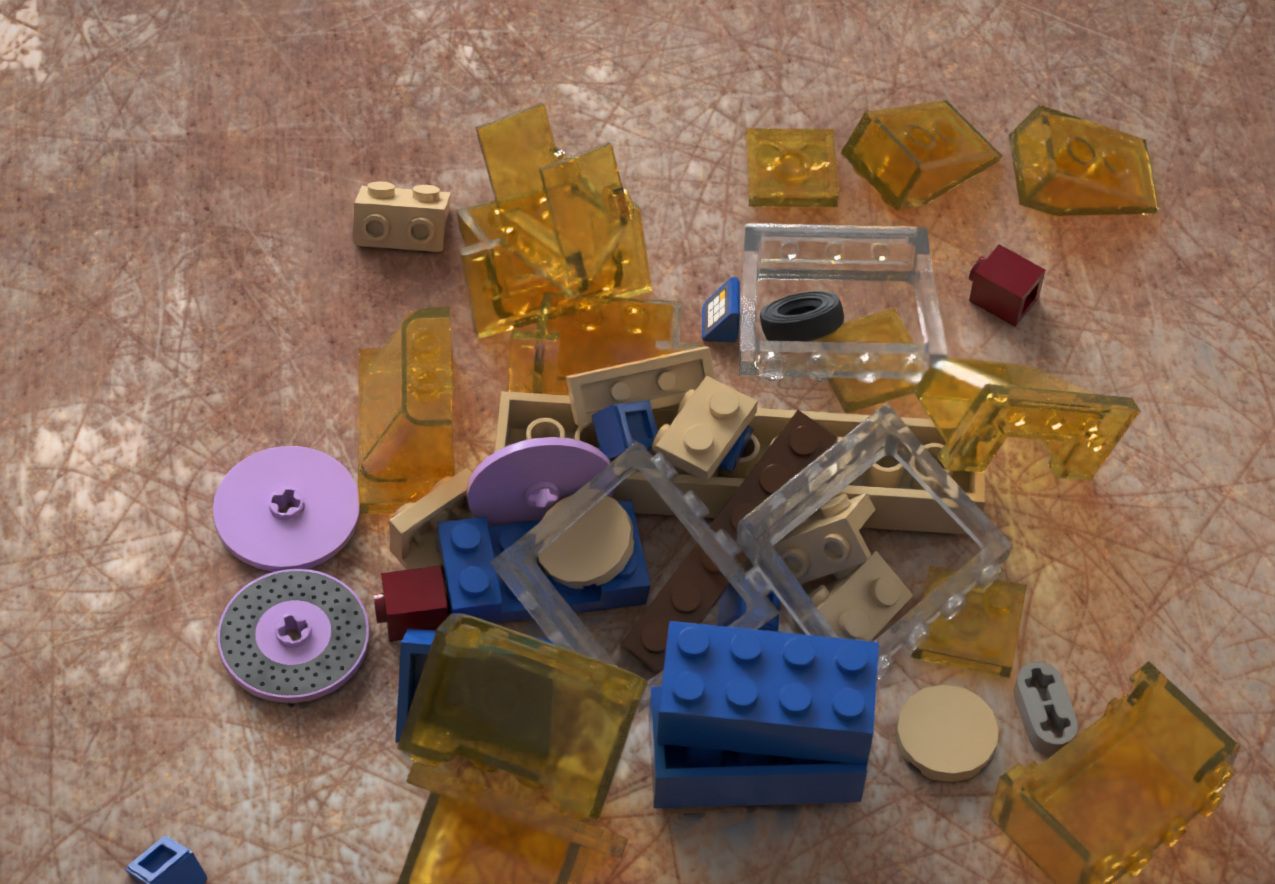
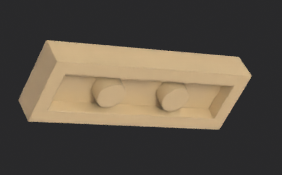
M704 346L565 377L574 423L580 426L593 423L592 415L613 404L650 400L652 410L680 404L690 389L696 391L706 376L715 379L710 348Z

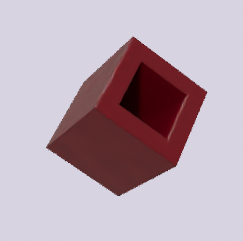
M998 244L987 258L981 256L972 267L969 280L973 283L969 301L1016 327L1039 299L1046 270Z
M441 565L381 573L383 593L373 594L377 624L387 623L389 642L402 640L407 629L449 631L447 602Z

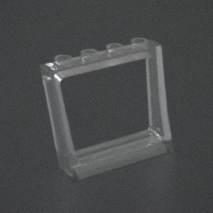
M745 223L739 376H762L768 381H776L782 377H809L816 382H823L831 377L857 378L865 383L873 382L878 378L904 379L909 383H920L925 379H946L948 351L934 280L927 227ZM761 279L908 282L914 288L924 344L759 340L755 336L756 282Z
M885 403L738 522L736 540L738 546L806 635L839 638L773 546L879 459L886 455L896 458L981 547L982 551L873 641L879 642L877 680L882 678L892 668L895 660L891 656L905 646L909 651H912L927 639L932 631L928 625L937 617L942 615L946 620L954 617L968 601L964 595L976 584L982 590L992 585L1002 574L1004 568L1000 564L1009 557L1013 546L935 460L888 403Z
M638 442L630 446L550 515L490 562L614 722L628 721L649 706L650 686H662L664 670L635 689L538 567L537 557L633 472L639 470L746 602V613L727 627L757 630L780 614L767 598L772 588L766 579L754 567L746 572L735 558L741 552L736 542L722 528L715 533L703 519L710 512L701 499L692 490H689L684 495L672 481L679 474L671 462L661 452L652 456L647 448Z

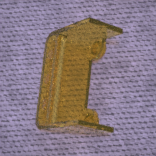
M543 103L475 127L504 234L514 255L569 297L589 290L630 226V216L634 215L633 201L628 191L622 186L612 144L608 142L579 154L566 156L555 145L547 111Z

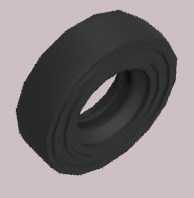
M809 291L788 295L771 302L762 309L760 322L763 333L768 341L778 344L804 343L822 338L839 329L844 322V312L837 294L829 291Z

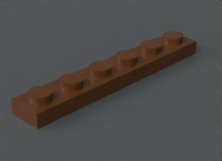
M797 410L622 641L621 648L662 677L669 621L701 624L835 446L838 437L800 410Z

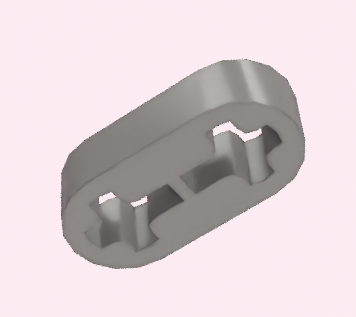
M1044 662L1026 664L1019 671L1014 687V697L1029 740L1034 749L1043 755L1059 757L1067 754L1073 747L1078 731V721L1063 679L1058 670L1050 664ZM1031 681H1037L1041 688L1047 687L1044 701L1041 700L1037 688H1029ZM1047 717H1050L1053 728L1056 731L1063 730L1060 738H1055L1052 731H1044Z

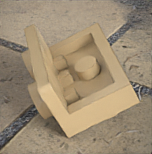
M372 182L368 186H362L354 202L353 243L356 246L441 252L444 248L445 223L450 212L451 192H440L438 187L432 185H418L413 187V190L399 189L389 182Z
M706 376L696 391L690 389L685 394L678 408V416L672 424H664L658 431L652 445V449L656 451L655 471L665 475L670 467L674 465L708 482L757 413L758 401Z
M465 468L454 477L447 476L435 484L429 494L415 503L410 502L401 506L394 513L392 519L389 520L390 552L407 570L440 565L442 570L444 568L442 556L437 551L435 543L437 522L475 518L470 511L467 499V484L472 475L468 468Z
M867 493L851 499L846 494H842L825 502L820 507V510L808 514L806 509H800L780 521L782 528L768 542L765 548L787 587L791 588L868 560L871 553L859 530L876 509Z
M877 551L870 552L871 556L866 562L832 573L835 578L826 587L820 585L811 591L801 602L804 610L793 622L799 629L813 625L823 637L871 641L913 597V594Z

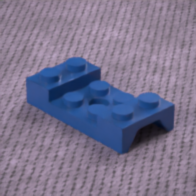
M632 500L618 501V503L627 512L633 525V539L635 541L633 554L625 568L612 580L596 586L595 583L583 586L584 589L569 588L555 582L550 575L537 576L529 570L528 565L539 560L535 548L537 527L542 520L488 526L486 517L437 522L435 543L443 561L448 589L451 628L646 605L651 585Z

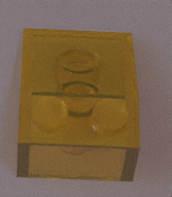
M947 100L864 112L841 151V154L852 164L854 172L866 179L880 193L881 199L896 211L928 204L998 163L1003 156Z
M1040 104L1009 134L1020 205L1054 216L1154 214L1159 210L1146 139Z

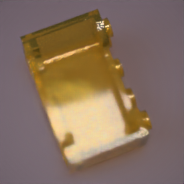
M453 613L436 629L397 749L409 752V758L412 761L428 767H438L440 762H449L456 754L468 758L467 762L471 766L487 772H496L497 769L517 775V781L527 787L544 790L547 786L554 788L552 799L560 805L559 812L569 818L587 821L591 817L599 820L609 799L648 683L642 677L619 667L477 617Z
M1149 661L1130 675L1129 681L1135 686L1130 695L1126 694L1120 700L1116 697L1110 700L1104 716L1040 766L1033 760L1025 769L1018 762L999 777L989 819L1054 884H1115L1126 873L1130 877H1134L1151 861L1153 857L1151 852L1162 843L1167 847L1174 845L1190 826L1188 824L1189 821L1198 814L1204 818L1209 816L1221 805L1226 797L1221 790L1236 773L1233 764L1241 746Z

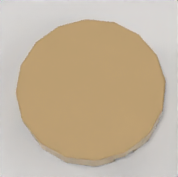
M579 492L568 496L550 508L537 527L535 548L539 562L555 582L569 588L584 589L583 586H589L594 583L596 586L602 585L619 574L633 554L635 542L633 539V525L627 512L614 498L599 492Z
M942 684L923 688L908 698L899 712L895 739L901 756L908 764L911 762L915 767L919 768L920 774L932 780L956 782L971 779L980 773L981 768L986 766L988 762L990 763L997 748L999 726L993 710L980 696L963 687Z

